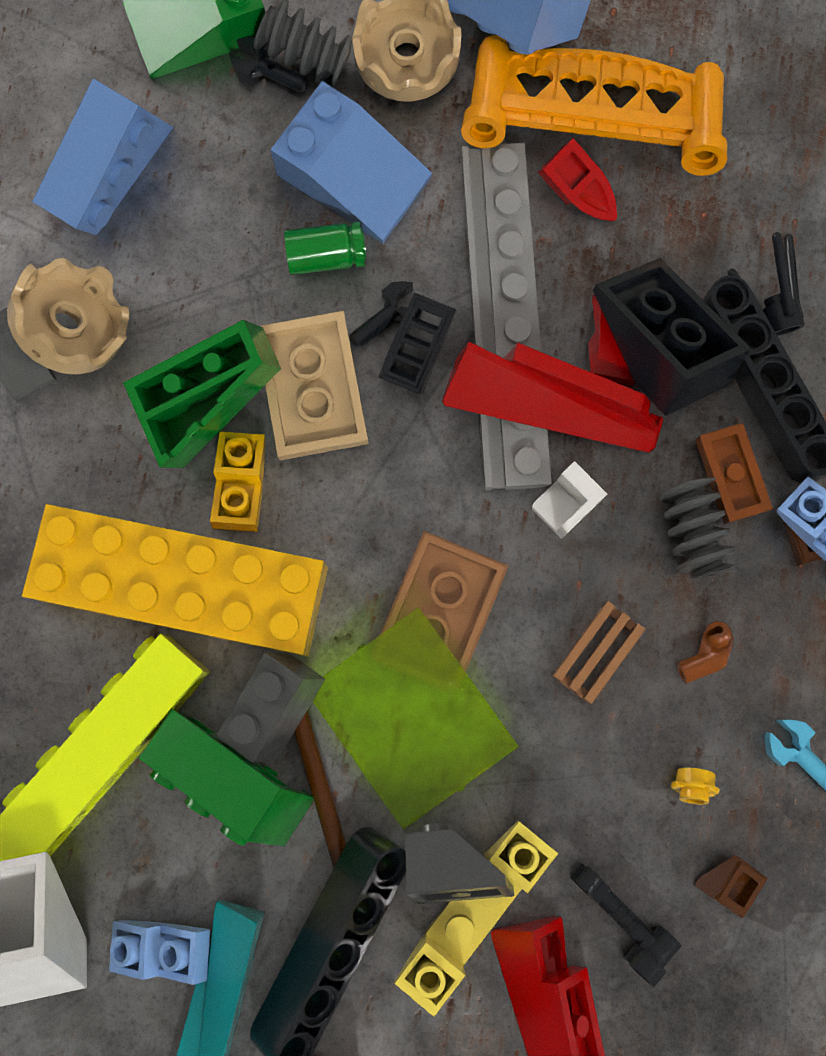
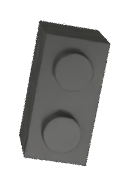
M265 653L216 736L253 764L278 759L324 683L325 678L291 654Z

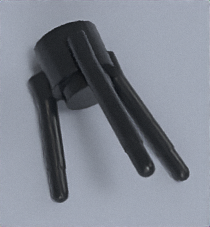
M775 232L772 235V242L781 293L764 300L765 308L763 312L776 335L781 336L799 330L805 324L799 299L793 236L787 234L784 237V250L782 236L779 232ZM735 269L728 270V275L740 278Z

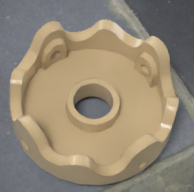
M363 0L358 10L356 26L352 36L353 54L357 70L364 82L374 92L396 101L414 102L426 99L442 90L450 82L457 70L461 50V27L456 25L451 16L448 0H383L381 2ZM411 43L418 48L416 54L406 57L398 54L395 49L400 44Z
M57 258L39 269L33 264L26 266L10 295L7 306V320L12 337L21 350L33 361L59 373L77 375L91 373L100 369L114 358L127 339L126 331L129 321V309L127 306H121L116 301L113 295L114 280L112 274L106 268L96 266L91 269H82L73 265L66 258ZM59 313L69 315L76 321L78 328L68 329L58 323L55 315Z

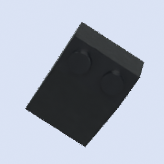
M661 258L600 282L594 287L595 297L635 384L664 416L727 386L751 350Z

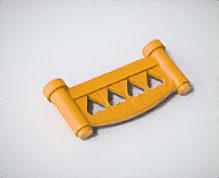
M492 35L486 37L478 48L471 104L463 114L461 134L467 143L478 148H492L499 145L505 138L506 125L682 147L681 164L684 170L693 175L707 176L719 172L727 163L728 144L722 135L724 74L719 65L713 62L702 63L696 67L694 73H687L652 60L593 49L546 48L534 51L532 54H521L516 51H510L506 40L500 36ZM521 73L530 74L532 77L544 75L549 77L551 82L538 95L531 97L524 89L517 75ZM568 78L576 83L589 81L594 85V88L579 102H573L560 83V80ZM605 84H614L618 88L631 86L637 90V94L622 108H619L613 103L603 86ZM649 89H655L661 93L672 91L677 93L680 99L667 113H660L646 91Z

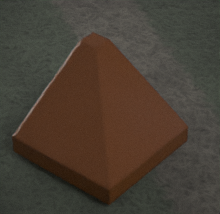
M734 855L699 877L694 886L743 919L768 878L743 859Z

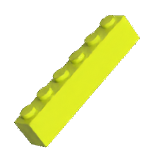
M160 634L156 639L153 636L147 638L133 654V658L137 661L125 674L117 673L103 687L101 694L104 698L92 711L89 708L84 710L70 724L68 730L72 734L60 748L54 745L38 760L35 765L39 770L28 784L22 782L17 785L3 800L2 805L6 809L0 814V861L47 852L51 857L143 752L171 709L178 711L212 672L171 636Z

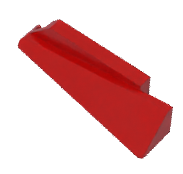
M549 917L494 929L491 932V938L527 1055L605 1056L587 967L570 966L567 968L562 917Z

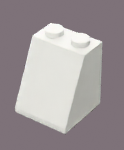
M47 852L0 861V1007L87 988V938L50 855Z

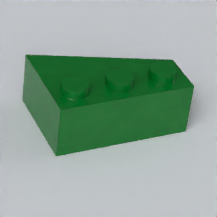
M241 320L123 382V385L159 467L184 468L281 370V367L263 327L246 320Z
M171 709L139 757L141 761L153 769L150 777L169 790L174 791L175 788H178L188 796L184 803L194 812L206 818L213 815L222 822L223 825L220 831L233 842L245 846L247 842L285 847L314 801L313 796L305 790L298 791L290 788L277 778L279 773L266 765L263 768L258 763L253 764L219 739L216 736L218 732L194 716Z

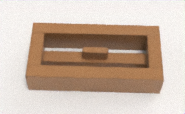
M609 601L603 604L552 674L553 678L588 704L594 702L646 630L639 623L633 622L627 614L618 611L615 608L616 606ZM609 616L615 621L574 679H571L566 674ZM625 628L629 633L588 690L582 687V684L622 629Z

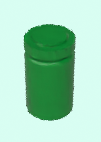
M351 222V226L335 224L284 230L285 249L290 275L348 269L356 264V268L365 267L364 260L367 259L363 228L360 227V222Z

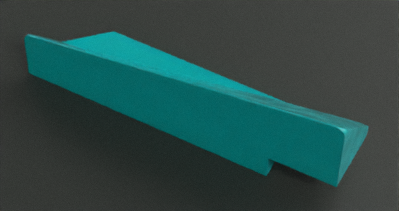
M217 900L214 910L211 945L209 944L207 981L195 984L176 1056H229L255 958L254 952L265 914L264 911Z

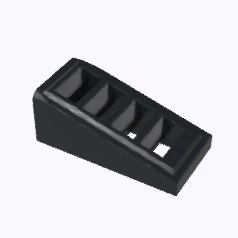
M414 292L378 377L417 394H423L456 309ZM421 309L442 318L439 326L416 318L418 310ZM412 326L435 335L432 343L409 335ZM405 343L426 351L425 359L422 360L402 352ZM398 361L420 369L417 377L395 369Z

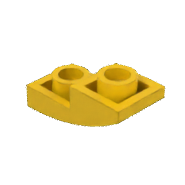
M219 432L213 471L216 484L210 517L212 529L258 532L264 477L265 435Z

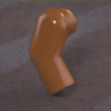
M722 621L710 623L703 634L698 654L676 662L678 673L685 684L725 668L734 641L731 628Z

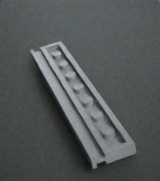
M525 143L499 144L492 148L469 149V146H462L461 159L474 344L502 358L517 343L541 352ZM479 414L484 491L504 488L508 490L550 487L552 481L548 430Z

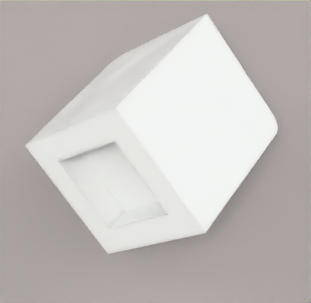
M574 461L559 476L557 481L532 504V510L562 539L608 494Z

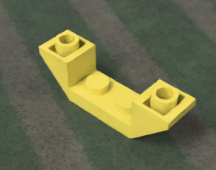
M517 821L483 854L514 886V896L446 902L424 931L394 984L434 1017L466 976L464 965L519 892L523 889L528 894L558 853L520 821Z

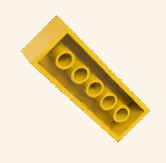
M46 504L22 597L309 657L328 567L322 560Z

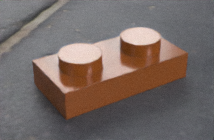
M743 423L699 435L695 439L708 478H717L710 485L713 492L721 493V497L716 502L719 510H725L726 515L722 517L724 525L766 513L773 509Z

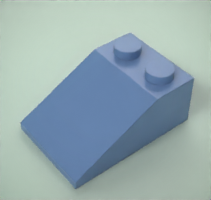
M323 81L271 148L277 176L348 222H360V227L363 228V231L382 244L387 240L432 177V172L358 103Z

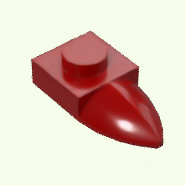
M574 138L568 140L537 173L566 205L572 203L580 211L593 218L615 221L617 219V206L609 181Z

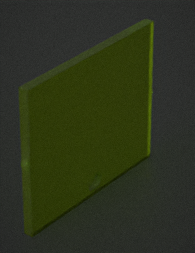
M419 607L367 645H359L356 653L323 676L325 681L312 701L403 830L456 791H463L466 784L519 747Z

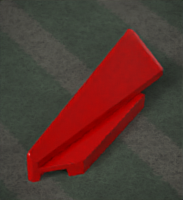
M468 342L456 357L442 398V403L447 407L648 453L656 447L664 420L662 416L649 412L651 401L645 394L520 343H517L502 358L476 344Z

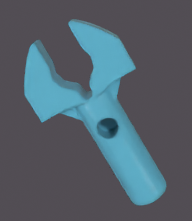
M778 719L777 722L792 735V744L795 746V749L784 747L781 741L772 733L765 732L764 741L767 755L778 766H785L789 761L797 762L826 791V765L810 748V739L816 732L806 722Z

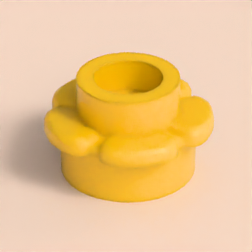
M679 768L676 773V781L671 782V788L680 793L679 800L689 804L707 805L709 804V797H714L720 792V789L715 786L716 774L704 769Z

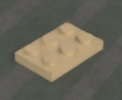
M344 311L262 325L261 327H263L281 367V370L265 385L279 460L369 444Z

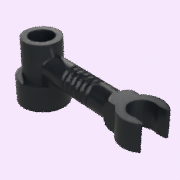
M582 864L571 876V880L607 914H610V917L635 941L636 944L623 959L654 988L667 973L664 967L682 945L660 925L654 931H651L621 902L594 870Z

